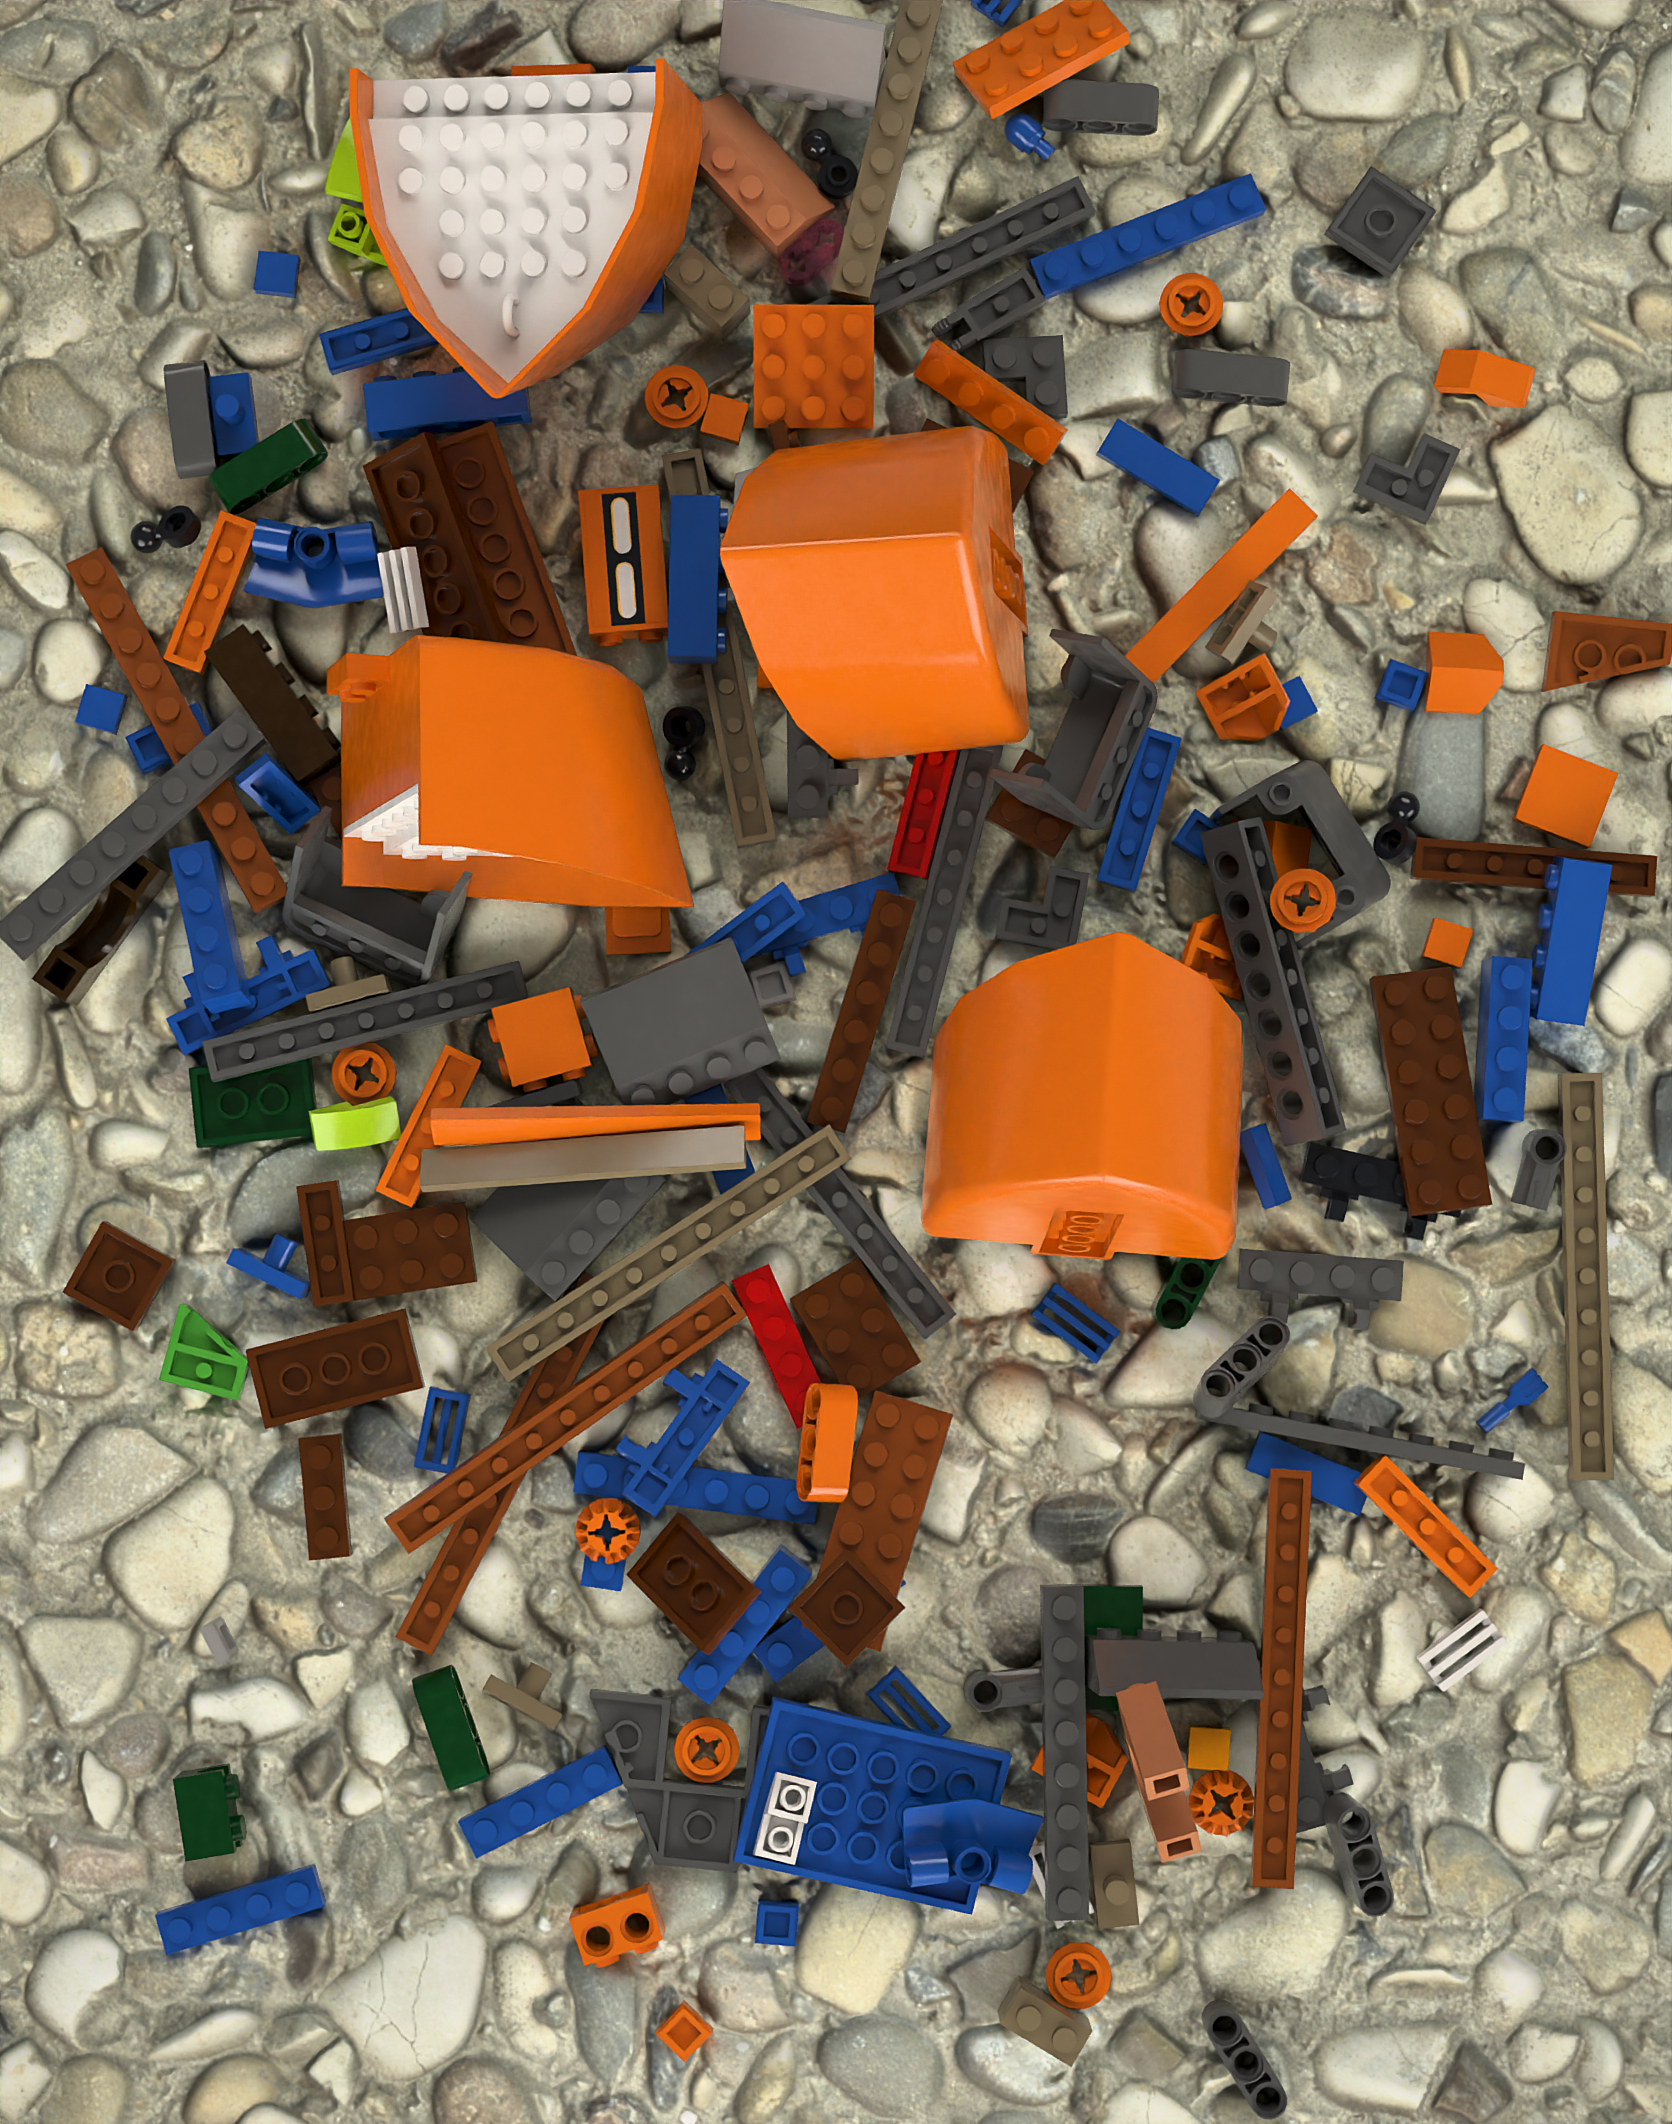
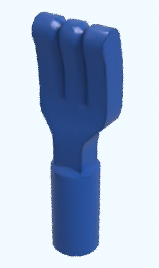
M1530 1368L1511 1385L1508 1397L1505 1400L1498 1402L1476 1421L1477 1426L1483 1433L1487 1434L1504 1420L1517 1405L1527 1406L1531 1404L1549 1386L1542 1381L1540 1375H1537L1534 1368Z

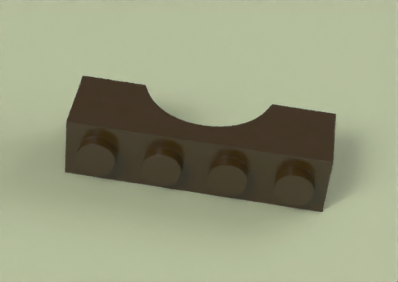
M142 854L101 891L96 904L86 919L72 935L53 948L32 979L62 1001L78 1006L171 874Z

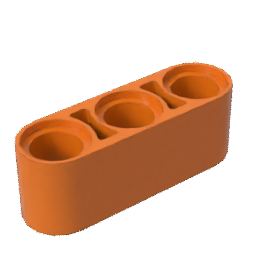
M812 1383L807 1390L796 1477V1491L801 1501L842 1503L847 1496L858 1410V1395L855 1387L852 1385Z

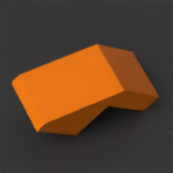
M1444 349L1433 387L1440 393L1476 394L1487 405L1492 407L1525 408L1535 369L1531 366L1481 350Z

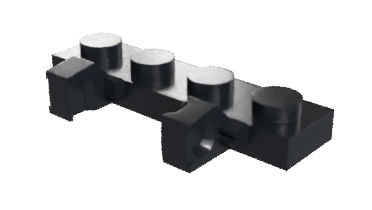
M1308 1142L1299 1182L1321 1186L1320 1196L1328 1198L1324 1219L1340 1223L1344 1222L1349 1199L1358 1201L1359 1196L1400 1205L1399 1211L1408 1213L1399 1162ZM1461 1210L1409 1217L1407 1214L1403 1237L1422 1241L1428 1221L1436 1223L1438 1214L1460 1218Z

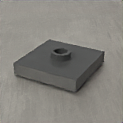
M1371 166L1324 235L1390 279L1437 210Z

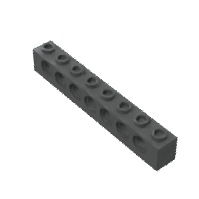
M1262 816L1202 832L1200 836L1203 843V853L1210 869L1214 893L1219 902L1225 934L1229 939L1235 961V971L1242 987L1246 1011L1251 1020L1256 1039V1048L1261 1057L1267 1079V1089L1271 1094L1277 1116V1126L1282 1135L1284 1146L1324 1139L1346 1131L1293 931L1281 927L1270 908L1271 891L1279 879Z

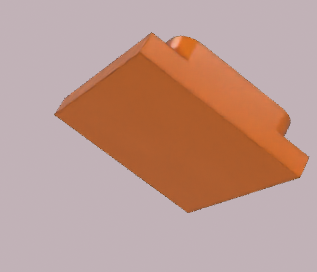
M605 907L607 955L671 953L669 907Z

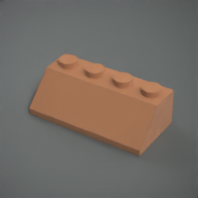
M730 92L701 102L702 150L697 175L779 262L836 210V206Z

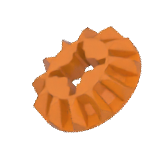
M1185 273L1176 276L1167 283L1161 293L1159 301L1161 320L1165 321L1172 333L1177 332L1185 335L1187 338L1196 335L1204 336L1217 325L1222 315L1223 298L1218 286L1208 277L1197 273ZM1199 293L1200 297L1197 308L1201 313L1198 314L1192 311L1183 318L1184 304L1180 300L1184 299L1189 302Z
M681 365L668 366L656 372L649 380L645 389V404L649 415L661 427L674 428L678 431L687 426H694L701 416L705 415L709 399L707 386L702 377L693 369ZM668 385L673 390L675 389L678 394L688 393L683 398L685 411L676 404L666 405V402L670 400Z
M1312 869L1292 870L1284 874L1275 883L1271 891L1270 908L1272 914L1281 927H1285L1296 934L1300 932L1314 933L1318 928L1329 923L1336 909L1335 889L1330 880L1318 871ZM1308 886L1309 898L1311 901L1316 902L1314 906H1307L1305 912H1302L1301 917L1297 904L1292 903L1291 900L1301 898L1302 892H1305V888Z
M371 1042L343 1049L335 1058L331 1071L332 1083L336 1092L341 1098L353 1105L387 1097L394 1089L397 1075L392 1056L380 1045ZM373 1058L370 1072L375 1075V1078L379 1079V1082L365 1081L356 1090L359 1085L357 1083L359 1076L349 1069L350 1065L364 1068Z
M602 1498L591 1502L582 1510L577 1519L575 1535L579 1549L590 1557L592 1561H597L599 1557H605V1563L610 1565L625 1560L635 1550L639 1543L641 1527L638 1516L628 1504L615 1498ZM605 1514H608V1521H610L612 1528L625 1530V1532L613 1535L609 1544L610 1548H607L604 1536L591 1533V1531L602 1528L606 1519Z
M701 1716L687 1722L675 1740V1760L680 1770L694 1781L713 1783L725 1778L734 1769L739 1757V1742L734 1729L720 1718ZM697 1735L707 1743L712 1740L716 1741L718 1738L721 1739L714 1748L718 1763L708 1755L693 1760L700 1749Z
M1211 1770L1200 1776L1193 1784L1189 1794V1806L1194 1821L1199 1827L1210 1835L1215 1834L1228 1837L1236 1831L1243 1830L1248 1820L1253 1817L1254 1796L1249 1784L1239 1774L1230 1770ZM1212 1789L1222 1797L1233 1795L1232 1799L1228 1802L1231 1808L1230 1811L1233 1814L1232 1816L1224 1813L1221 1809L1211 1812L1216 1804L1213 1799L1214 1796L1210 1792Z
M1070 1941L1067 1945L1055 1949L1049 1962L1046 1963V1983L1051 1995L1060 2004L1072 2009H1085L1100 2002L1108 1992L1111 1983V1968L1101 1950L1088 1942L1075 1943ZM1074 1959H1077L1082 1970L1089 1969L1090 1971L1089 1974L1083 1976L1084 1983H1082L1083 1990L1081 1991L1074 1978L1067 1979L1066 1974H1070L1073 1971Z

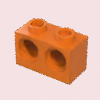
M650 1883L574 1908L569 1917L584 1966L595 1963L596 1967L600 1968L620 1959L619 1954L634 1950L635 1954L651 1951L659 1946L658 1941L663 1940L665 1927ZM633 1913H641L647 1917L649 1926L643 1930H635L628 1924L627 1918ZM596 1926L603 1927L609 1932L610 1939L605 1943H596L589 1937L588 1931Z

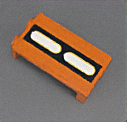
M659 485L578 490L588 630L592 642L599 641L600 646L610 647L622 645L623 639L639 638L640 643H658L663 641V636H668V599Z

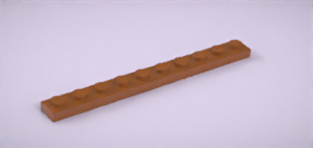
M100 547L67 563L66 567L172 763L175 765L206 737L105 551ZM227 778L196 807L256 915L284 901L287 886Z
M583 1272L575 1289L594 1276ZM606 1319L535 1365L499 1437L572 1386ZM527 1471L454 1522L395 1636L396 1638L431 1656L434 1654Z
M721 1281L384 1518L385 1522L407 1553L410 1554L747 1316L725 1282Z
M1269 1468L1260 1675L1264 1699H1259L1250 1881L1252 1887L1294 1889L1312 1471Z

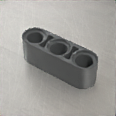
M1065 79L1044 91L1042 124L1046 129L1059 132L1132 136L1151 135L1157 131L1159 88L1143 83Z
M1198 349L1178 350L1175 352L1172 394L1177 397L1265 407L1283 406L1287 404L1290 362L1282 358Z
M206 360L164 365V381L173 457L179 479L210 476L221 466V459L217 453L209 377L211 376Z
M1273 1316L1259 1319L1205 1371L1193 1395L1194 1407L1200 1414L1205 1417L1215 1418L1226 1413L1279 1360L1290 1337L1289 1328L1283 1320ZM1260 1337L1269 1338L1275 1345H1267ZM1234 1363L1244 1364L1249 1371L1238 1369ZM1207 1388H1214L1220 1391L1223 1397L1211 1395Z
M1343 1792L1335 1793L1324 1803L1323 1818L1344 1890L1347 1896L1366 1915L1371 1917L1382 1916L1392 1907L1394 1893L1372 1817L1351 1795ZM1353 1812L1351 1818L1342 1823L1346 1814ZM1363 1849V1852L1360 1855V1857L1353 1860L1354 1855L1359 1850ZM1374 1886L1372 1892L1369 1895L1364 1896L1365 1892L1370 1887Z
M1217 1999L1211 2001L1202 2012V2023L1210 2041L1252 2110L1263 2119L1272 2120L1278 2118L1287 2107V2095L1277 2075L1236 2008L1226 2000ZM1220 2016L1232 2018L1231 2026L1224 2031L1214 2030V2021ZM1244 2051L1254 2053V2058L1249 2065L1239 2067L1234 2064L1235 2058L1239 2053ZM1265 2087L1276 2089V2093L1270 2101L1260 2102L1256 2100V2096L1261 2089Z

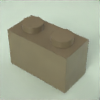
M692 245L663 273L666 289L723 342L751 313L750 299Z
M1019 1975L997 2010L999 2022L1002 2026L1070 2067L1073 2066L1092 2033L1088 2017L1075 2009L1060 2004L1052 1995Z

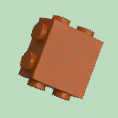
M566 987L491 1008L493 1018L487 1020L493 1043H501L504 1057L499 1058L498 1063L504 1082L511 1081L512 1087L516 1089L523 1087L524 1093H531L547 1088L546 1080L562 1076L565 1083L587 1077L586 1069L594 1067L592 1058L599 1056L593 1033L585 1034L581 1019L587 1017L580 1002V999L583 998L582 994L574 995L573 989Z

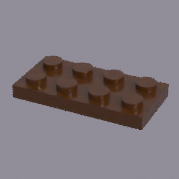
M406 1308L246 1349L265 1429L425 1387Z

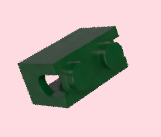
M230 1763L182 1771L173 1778L185 1862L235 1853L236 1847L243 1845L242 1840L246 1839L247 1830L244 1816L238 1815L236 1799L240 1797V1784L237 1774L231 1773Z

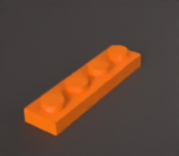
M938 339L932 342L913 374L920 381L1043 466L1049 461L1068 431L1060 423Z
M220 510L163 656V660L204 676L209 663V659L204 651L213 646L220 635L252 552L255 522Z
M445 1044L375 1191L414 1208L422 1192L420 1188L421 1150L443 1148L444 1146L434 1145L430 1123L431 1109L462 1108L484 1063L483 1061Z
M1381 1453L1353 1482L1465 1596L1471 1598L1498 1569L1385 1454Z

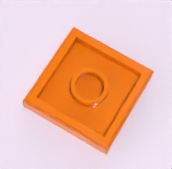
M1543 744L1538 750L1512 820L1588 849L1591 847L1618 773Z

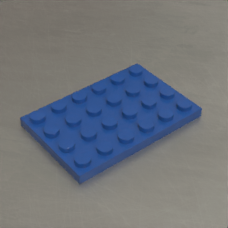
M773 1697L733 1853V1861L972 1915L980 1883L967 1884L962 1880L947 1883L909 1887L905 1873L903 1853V1808L967 1798H978L1000 1804L1012 1754L1010 1751ZM776 1772L817 1782L808 1823L804 1824L795 1865L753 1855L763 1812ZM971 1852L966 1854L961 1860L960 1867L967 1868L973 1865L977 1853Z

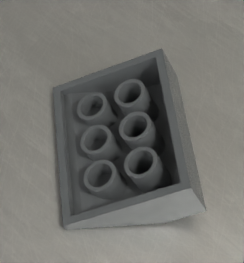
M731 937L580 999L623 1105H670L781 1059Z
M578 1099V1100L576 1101V1104H575V1105H572V1106H586V1105H584V1104ZM663 1175L498 1187L473 1214L470 1220L524 1274L554 1301H558L668 1180Z

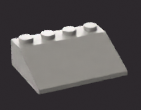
M724 0L718 69L720 86L738 95H746L749 92L762 94L768 100L777 103H785L788 100L802 102L807 108L817 111H823L826 108L841 110L844 115L851 118L861 119L865 115L873 117L884 73L886 24L770 0Z

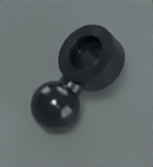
M818 128L807 131L801 140V150L807 159L820 164L817 174L819 189L832 199H843L853 192L858 178L855 164L845 156L832 155V139L826 131ZM839 169L844 172L845 179L843 181H836L832 178L831 172Z
M183 505L176 506L162 516L158 525L150 521H142L136 524L130 534L131 543L136 550L142 553L155 552L160 548L164 540L173 548H182L192 544L197 539L201 530V521L189 507Z
M691 706L672 708L663 719L664 736L674 746V750L669 752L665 758L664 768L666 773L675 780H686L695 772L696 760L690 752V746L699 743L705 733V721L702 714ZM687 720L690 724L689 732L686 730L685 723Z
M1407 791L1397 792L1390 798L1387 810L1392 818V822L1385 824L1379 829L1373 842L1376 855L1392 865L1406 862L1413 855L1417 845L1415 833L1407 826L1409 822L1418 816L1420 803L1414 794Z

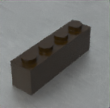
M242 624L204 651V653L293 777L305 788L309 785L308 782L326 773L341 762V756L337 751L341 747V743L328 726L322 730L314 720V717L319 712L305 694L301 697L296 695L290 686L296 680L282 662L275 665L267 653L272 650V647L259 630L252 633Z

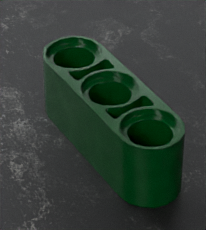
M305 418L298 419L220 466L208 479L230 514L236 515L246 511L317 467L328 457V452L309 421Z
M1176 1257L1151 1307L1155 1322L1162 1327L1172 1330L1186 1326L1222 1258L1210 1260ZM1188 1263L1195 1264L1200 1270V1279L1193 1286H1186L1180 1277L1181 1269ZM1170 1299L1177 1300L1182 1309L1181 1316L1174 1322H1167L1161 1312L1163 1304Z
M451 1664L413 1678L414 1694L447 1788L453 1791L490 1778L487 1757L455 1667Z

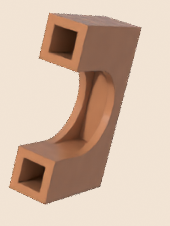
M1157 1682L1137 1683L1123 1691L1116 1692L1134 1779L1161 1862L1164 1863L1202 1852L1198 1830L1184 1790L1190 1789L1186 1767Z

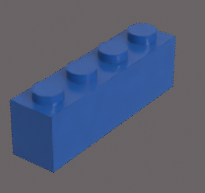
M462 366L454 368L452 373L437 375L435 371H419L413 374V378L398 380L395 376L385 375L374 378L373 383L363 384L368 431L374 442L416 437L423 432L441 434L465 431L493 421L495 427L532 422L528 387L502 398H492Z
M671 495L667 656L669 663L718 664V653L726 652V628H719V613H726L727 588H719L720 573H725L720 556V534L725 533L728 526V508H721L720 496Z
M208 840L168 850L200 1001L212 1014L252 1004L220 855Z
M1554 856L1553 864L1547 866L1544 878V886L1549 889L1546 905H1541L1537 921L1538 928L1542 929L1540 944L1534 945L1531 959H1533L1532 968L1535 969L1533 985L1531 984L1530 1016L1536 1020L1585 1026L1612 865Z
M1491 956L1481 960L1474 1101L1478 1121L1507 1123L1524 1121L1533 959Z
M780 1544L752 1580L762 1590L759 1596L710 1655L701 1652L699 1649L696 1650L679 1672L677 1680L710 1705L812 1576V1568Z

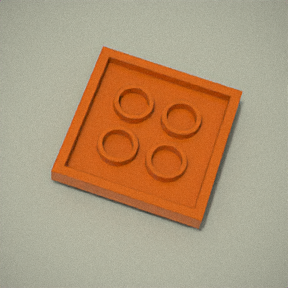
M753 304L754 428H769L768 424L782 420L785 421L789 428H873L874 305Z

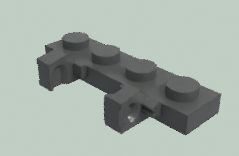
M787 710L788 818L828 817V795H838V785H858L859 769H834V759H828V753L796 725Z
M1240 1249L1237 1289L1260 1291V1301H1269L1268 1316L1278 1317L1285 1324H1287L1289 1299L1298 1300V1294L1341 1297V1303H1349L1348 1328L1368 1330L1370 1309H1378L1379 1300L1401 1301L1404 1261Z
M1323 1685L1306 1690L1302 1689L1296 1833L1324 1826L1323 1807L1327 1799L1334 1794L1333 1790L1354 1784L1349 1767L1346 1764H1343L1340 1770L1332 1772L1329 1769L1323 1770L1320 1762H1314L1303 1722L1309 1720L1306 1711H1313L1315 1706L1321 1703L1331 1705L1326 1688ZM1252 1699L1258 1717L1259 1699Z

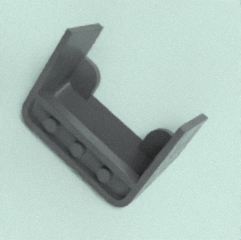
M1052 629L1049 636L1069 654L1066 663L1061 669V680L1065 691L1073 697L1044 766L1036 763H1027L1018 773L992 768L989 776L1023 803L1082 828L1100 830L1107 824L1155 711L1158 698L1157 689L1152 681L1104 637Z
M1303 760L1271 775L1218 807L1210 815V819L1217 822L1253 799L1258 798L1263 808L1274 815H1284L1298 808L1307 825L1312 829V833L1340 877L1331 882L1336 893V909L1331 916L1332 920L1318 928L1314 933L1312 932L1296 942L1298 950L1382 900L1390 890L1391 879L1386 868L1376 855L1373 847L1326 771L1315 761Z
M325 805L296 844L282 911L284 923L294 933L345 957H353L354 961L381 974L384 973L385 976L409 987L427 984L434 974L462 915L472 873L465 871L451 893L443 890L429 891L424 897L422 904L389 888L342 886V842L327 836L332 808Z

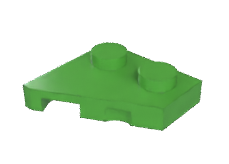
M179 1304L159 1380L236 1401L241 1400L250 1367L247 1356L190 1305Z

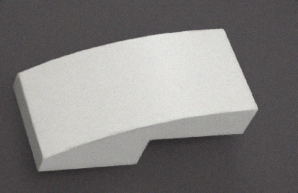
M779 1772L775 1773L760 1823L753 1855L795 1865L804 1824L808 1823L817 1782Z

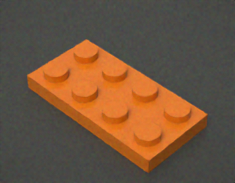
M1064 0L952 63L956 76L993 120L1131 42L1126 27L1102 0Z

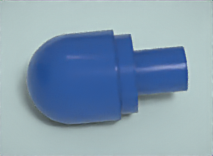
M1017 113L1007 120L1004 129L1005 136L1022 153L1025 152L1029 155L1034 151L1046 162L1056 150L1043 138L1046 134L1042 129L1043 127L1029 115Z

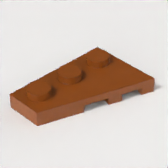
M1553 611L1541 692L1669 665L1672 654V624Z

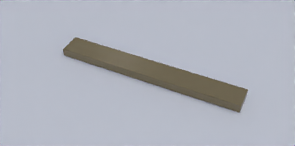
M744 1125L424 1149L421 1150L420 1188L422 1192L746 1169V1130Z

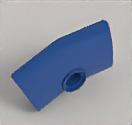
M260 518L257 521L252 538V550L256 557L244 587L245 593L307 608H322L377 599L384 596L377 554L380 553L379 544L372 521L323 530L318 527L304 528L265 518ZM317 540L324 541L322 553L315 557H309L307 553L310 544Z
M978 1798L904 1807L903 1853L905 1873L909 1887L962 1880L967 1884L982 1883L1024 1894L1029 1887L1033 1873V1861L1029 1856V1852L1044 1818L1040 1815ZM976 1852L977 1857L974 1864L967 1868H961L962 1858L968 1853Z

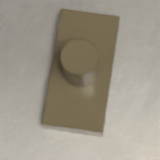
M1250 580L1205 648L1231 663H1234L1247 642L1262 652L1269 650L1277 639V632L1262 622V620L1279 595L1268 587Z
M347 956L330 962L335 987L305 996L309 1011L316 1013L394 993L392 983L384 973L359 980L354 958Z
M532 1662L517 1688L491 1674L482 1690L485 1694L551 1731H554L563 1715L538 1701L552 1673Z
M1130 1840L1089 1843L1098 1929L1139 1925Z

